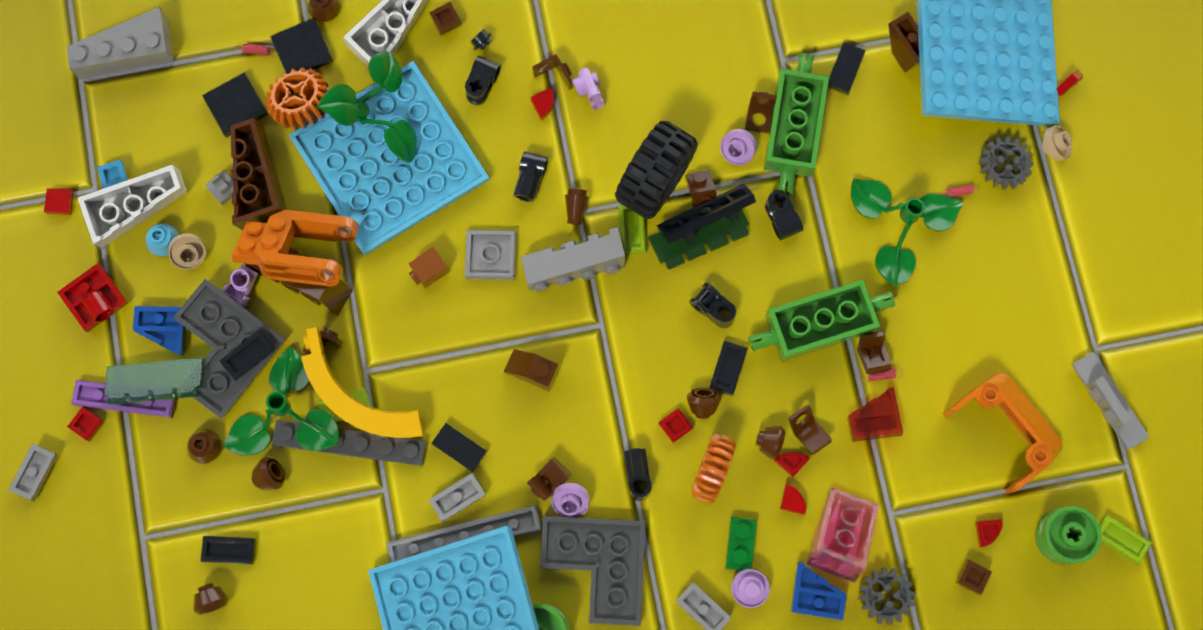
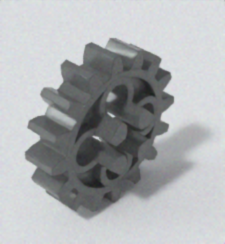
M1009 136L1003 142L999 137L996 138L994 144L989 142L986 145V149H983L980 153L983 158L978 161L979 165L984 166L980 170V174H987L985 182L994 181V188L1001 184L1002 190H1006L1009 184L1012 189H1015L1018 183L1022 185L1026 181L1025 177H1029L1032 173L1029 168L1034 165V162L1028 161L1032 153H1025L1024 151L1027 145L1025 144L1020 147L1018 145L1019 139L1012 143ZM994 152H999L1000 155L997 157ZM1013 153L1017 154L1018 157H1015L1010 164H1007L999 174L994 171ZM1016 170L1018 175L1012 174L1011 171Z
M886 567L881 568L880 575L876 570L871 571L873 578L864 577L863 580L866 586H859L858 588L864 592L863 595L858 597V600H864L865 602L861 610L868 609L870 611L867 615L869 619L877 616L876 623L881 624L884 618L887 625L893 623V618L897 622H901V614L909 616L910 612L906 608L915 605V603L910 601V597L916 594L915 592H909L908 589L913 584L912 582H904L905 574L896 576L897 569H891L888 574ZM893 581L897 582L898 590L891 592L889 597L898 600L901 604L900 608L896 610L892 601H884L881 604L882 609L877 611L874 607L875 602L882 600L884 595L875 592L872 588L873 584L878 583L880 590L885 592L891 590V583Z

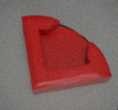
M1078 70L1073 72L1056 88L1058 95L1061 96L1067 93L1072 86L1083 79V75Z
M552 87L530 97L540 120L546 118L553 107L554 92Z
M788 452L781 454L774 461L793 478L810 458L803 453Z
M785 484L780 509L805 515L806 504L803 496L796 488Z
M1002 519L975 522L979 548L988 546L997 539L1002 530Z

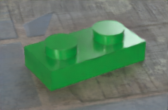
M730 518L725 569L739 571L752 569L757 520Z

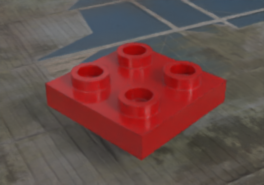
M99 263L57 292L80 326L87 333L128 304V301Z

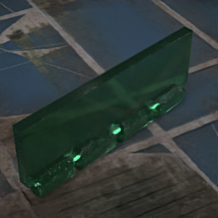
M741 209L738 211L740 219L731 223L728 217H724L694 232L696 240L689 244L686 243L684 238L667 244L659 233L648 237V240L659 263L665 262L667 269L670 270L684 264L682 254H685L687 260L691 261L707 254L704 247L705 244H707L712 252L729 244L726 237L728 234L732 242L748 236L749 233L746 227L749 226V222Z
M204 358L107 366L104 395L108 396L109 405L127 404L129 400L131 403L149 402L153 398L155 401L176 399L177 395L179 399L198 397V388H203Z

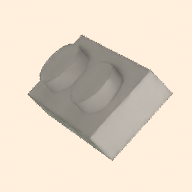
M32 444L9 491L35 501L58 454Z
M471 473L432 497L429 501L441 522H444L485 497L486 494L474 474Z
M693 582L675 601L705 630H721L731 619L721 607Z

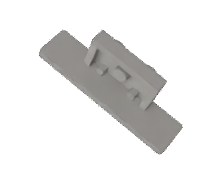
M1094 352L1072 364V367L1089 391L1090 397L1096 402L1105 420L1112 426L1126 449H1131L1149 438V435Z

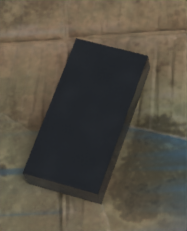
M843 42L829 77L828 88L849 95L866 50Z
M259 330L222 358L220 363L232 378L237 381L276 351V349L262 331Z
M727 341L723 342L709 388L733 396L748 348Z
M447 423L444 424L431 443L471 472L475 471L487 454L485 449Z
M203 536L200 562L254 565L256 539Z

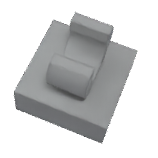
M224 170L205 185L222 206L234 194L233 180Z

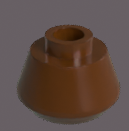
M309 0L308 12L318 22L331 21L340 11L339 0Z
M701 387L691 390L687 395V401L691 412L696 417L707 419L715 414L721 402V396L714 389Z
M782 426L765 427L764 431L759 430L755 445H758L759 451L770 459L778 458L784 443L785 430Z
M198 430L190 436L187 442V453L197 463H210L221 452V440L211 430Z
M262 458L252 471V482L261 490L279 489L284 484V469L274 458Z
M213 583L199 587V593L194 595L193 610L198 615L206 614L225 607L229 598L219 586L214 587Z

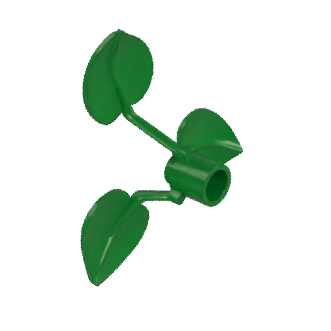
M388 51L379 52L372 56L368 64L372 80L379 84L375 90L356 101L357 97L353 88L346 84H338L324 94L317 107L344 126H350L359 121L362 125L367 123L387 125L389 128L384 131V139L388 148L402 161L411 163L417 147V136L413 127L405 120H398L393 124L391 121L367 119L369 107L365 102L379 93L383 87L389 93L396 92L402 83V70L397 59Z
M854 179L851 184V200L860 215L869 219H876L882 211L888 213L900 210V218L906 223L896 248L885 246L877 252L875 257V266L878 272L889 284L894 286L905 283L915 270L916 260L914 254L910 250L901 249V245L911 225L917 222L919 218H923L924 224L931 230L937 232L948 230L954 224L963 206V202L953 197L927 194L921 197V199L910 198L905 205L899 203L896 206L887 208L891 203V193L884 184L874 180Z
M289 347L278 357L270 371L269 382L275 392L270 393L266 398L268 409L266 410L265 425L262 419L256 415H244L234 422L223 446L227 450L239 455L250 456L261 453L271 442V437L266 429L270 426L272 414L278 417L290 414L301 423L296 430V439L298 444L305 450L321 451L335 446L339 442L338 426L329 413L321 409H312L307 413L304 420L291 409V403L286 395L290 394V390L295 392L303 390L310 382L304 369L302 358L293 347Z

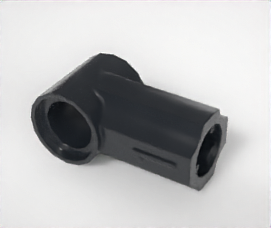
M527 151L523 152L519 166L520 174L513 194L514 197L521 201L534 202L540 179L545 175L548 157Z
M635 448L624 451L629 494L636 501H644L650 496L652 488L645 448ZM638 482L644 483L647 486V491L642 494L636 493L633 490L634 484Z

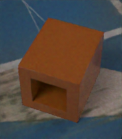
M431 247L409 263L412 270L409 272V275L416 285L421 283L425 289L449 273L447 265L434 247Z

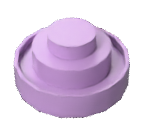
M733 129L721 140L720 149L725 160L738 166L751 161L756 154L757 145L756 140L748 131Z
M575 483L561 484L555 488L552 494V507L560 516L580 517L586 513L589 507V494L581 485Z
M745 569L737 573L733 578L731 584L732 595L736 602L743 607H758L768 598L769 582L758 570Z

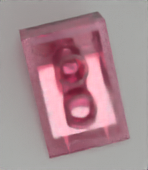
M831 487L811 543L806 564L855 583L866 567L879 505Z

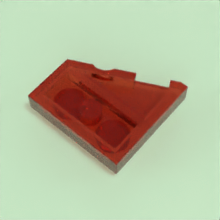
M890 387L885 393L876 399H872L864 407L848 415L847 418L852 442L897 437L903 434L894 387Z

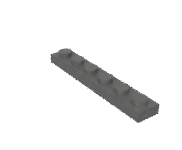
M276 420L272 445L305 450L298 444L296 439V430L301 423ZM339 429V442L335 446L314 452L423 467L426 441L411 438L385 437L368 432Z

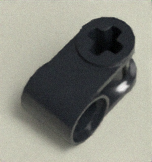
M481 56L476 57L468 79L465 82L466 97L469 103L481 105L487 100L491 88L499 76L501 64Z
M780 190L772 192L765 203V210L778 239L781 241L804 230L802 221L795 211L789 196ZM774 200H775L777 203H779V202L782 203V205H781L780 208H779L778 205H775V206L772 205L773 202H774Z
M705 282L699 294L689 300L690 305L720 328L730 327L735 321V306L713 286ZM720 310H727L731 313V317L722 319L718 316V312Z

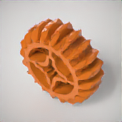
M301 67L298 72L292 68L291 73L283 72L282 78H276V84H269L270 91L266 92L267 99L265 102L268 113L276 123L286 129L291 127L296 130L298 126L305 129L306 124L309 123L314 126V120L316 119L322 120L321 114L326 112L318 108L317 105L329 90V85L321 74L315 73L311 68L306 71Z
M718 434L711 437L691 491L693 497L711 504L717 499L735 452L736 443L734 440Z

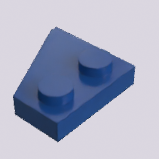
M135 306L133 331L180 356H184L186 327L173 318L181 307Z
M797 562L790 612L842 621L844 618L846 594L810 570L805 564Z

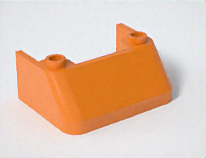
M1005 373L992 375L943 413L945 418L972 398L981 407L986 409L999 406L1031 445L1025 452V461L1031 469L1004 489L1006 494L1017 491L1046 469L1062 450V441L1015 382Z

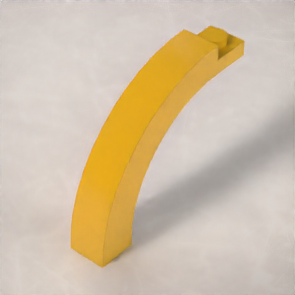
M319 327L306 329L307 334L303 335L306 350L310 349L311 354L301 356L304 369L318 396L336 415L356 428L380 436L393 438L423 436L419 409L398 412L385 411L366 405L350 395L338 383L328 366Z

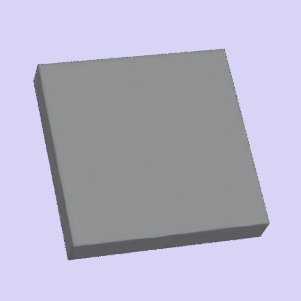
M467 230L465 279L515 280L516 231Z

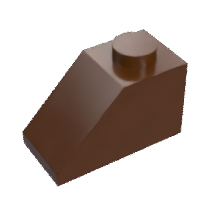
M909 12L888 24L892 54L905 73L920 64L918 25Z
M514 349L504 372L546 391H550L558 374L559 364L539 355Z

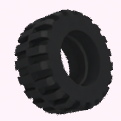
M660 121L656 124L646 139H644L628 164L625 173L622 175L615 192L617 201L645 219L655 217L687 170L697 150L698 142L696 138L669 121Z

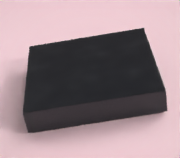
M314 18L270 36L287 74L291 73L292 68L297 72L301 67L306 71L310 68L315 70L334 62Z
M245 73L202 95L225 137L231 135V125L251 118L258 121L268 115Z

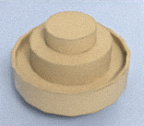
M1059 125L1047 128L1042 142L1044 153L1059 162L1070 158L1073 143L1069 133Z
M180 234L174 237L169 244V259L173 265L180 269H194L200 266L205 259V244L201 238L194 234Z

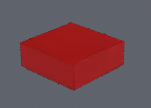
M47 188L44 212L46 214L71 215L74 192L71 189Z
M82 406L67 427L90 442L105 421Z
M679 408L658 422L672 443H675L693 430L692 425Z

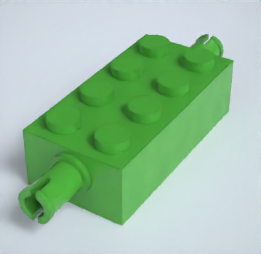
M806 53L799 54L797 71L780 70L763 168L764 170L781 173L778 190L784 192L785 186H787L786 194L788 196L793 195L795 175L812 177L815 170L829 82L828 76L811 74L814 56L808 54L805 63Z
M860 280L768 309L765 317L769 331L748 336V340L752 344L751 349L753 352L774 345L777 348L781 362L858 338L869 332H876L880 324L875 312L895 307V300L891 299L893 297L891 292L870 298L864 280Z

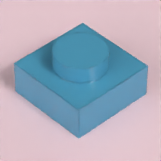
M122 160L97 167L103 189L128 180Z

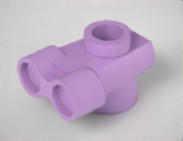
M588 68L581 69L578 72L579 77L572 79L579 97L587 94L594 110L602 108L605 103L598 89L600 82L596 73L590 74Z
M242 264L239 269L232 272L229 285H224L222 292L243 308H246L251 299L249 294L258 272ZM244 276H247L246 283L243 282Z

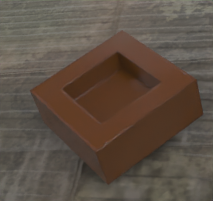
M451 2L429 12L441 36L462 26L461 20Z
M966 560L956 583L978 595H982L992 571L971 560Z

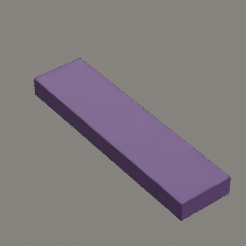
M76 380L71 405L173 418L177 393Z

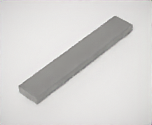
M536 505L387 542L390 563L505 526H511L514 537L542 531Z

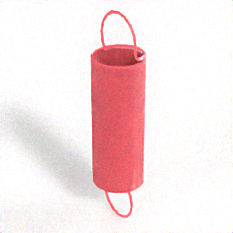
M243 44L241 53L270 56L269 48L272 47Z
M970 184L946 188L945 193L949 197L973 194L974 190L977 189H974L975 187Z
M900 368L868 374L869 381L899 378L896 377L894 369Z

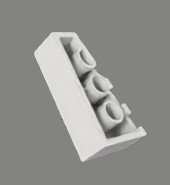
M382 0L343 37L345 45L367 67L370 59L376 53L388 51L394 56L429 0Z
M170 165L78 197V201L93 244L103 248L186 194L187 189L180 170L174 165Z

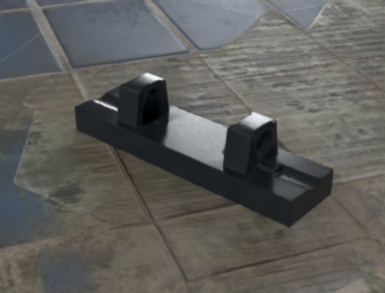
M742 184L656 226L659 234L667 244L680 238H684L686 243L689 244L696 240L694 232L724 217H728L731 223L740 219L738 211L755 203L756 199L751 190L745 184Z

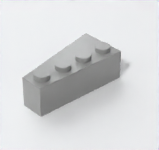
M160 7L67 46L69 69L79 79L174 62L168 18Z
M618 227L609 229L610 235L599 236L598 233L590 235L588 239L584 240V243L579 244V242L574 241L564 243L558 251L551 247L522 256L521 260L528 289L540 292L547 290L550 285L558 284V286H565L573 283L574 279L590 280L597 277L596 274L599 273L615 274L620 272V268H624L625 253Z

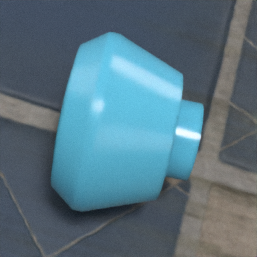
M157 224L148 230L145 239L146 246L154 255L167 256L169 255L168 247L170 242L179 234L169 224Z

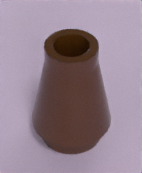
M568 189L565 195L567 224L582 225V218L589 199L586 190Z

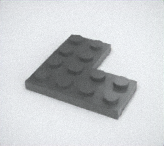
M207 279L203 280L173 317L213 348L181 389L220 419L226 416L286 341ZM261 330L276 351L235 381L220 363V360L257 331Z
M543 516L540 568L592 571L589 623L641 626L645 521Z

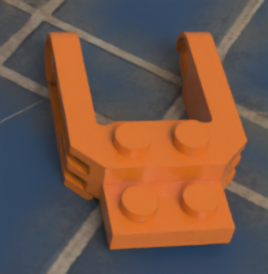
M285 209L270 216L267 223L247 221L232 252V260L237 263L258 265L266 279L335 286L339 283L343 273L341 265L330 259L289 255L294 237L336 242V240L353 241L358 234L359 225L354 219L346 216ZM340 227H346L350 229L351 233H346L342 231ZM323 270L331 271L334 275H327Z

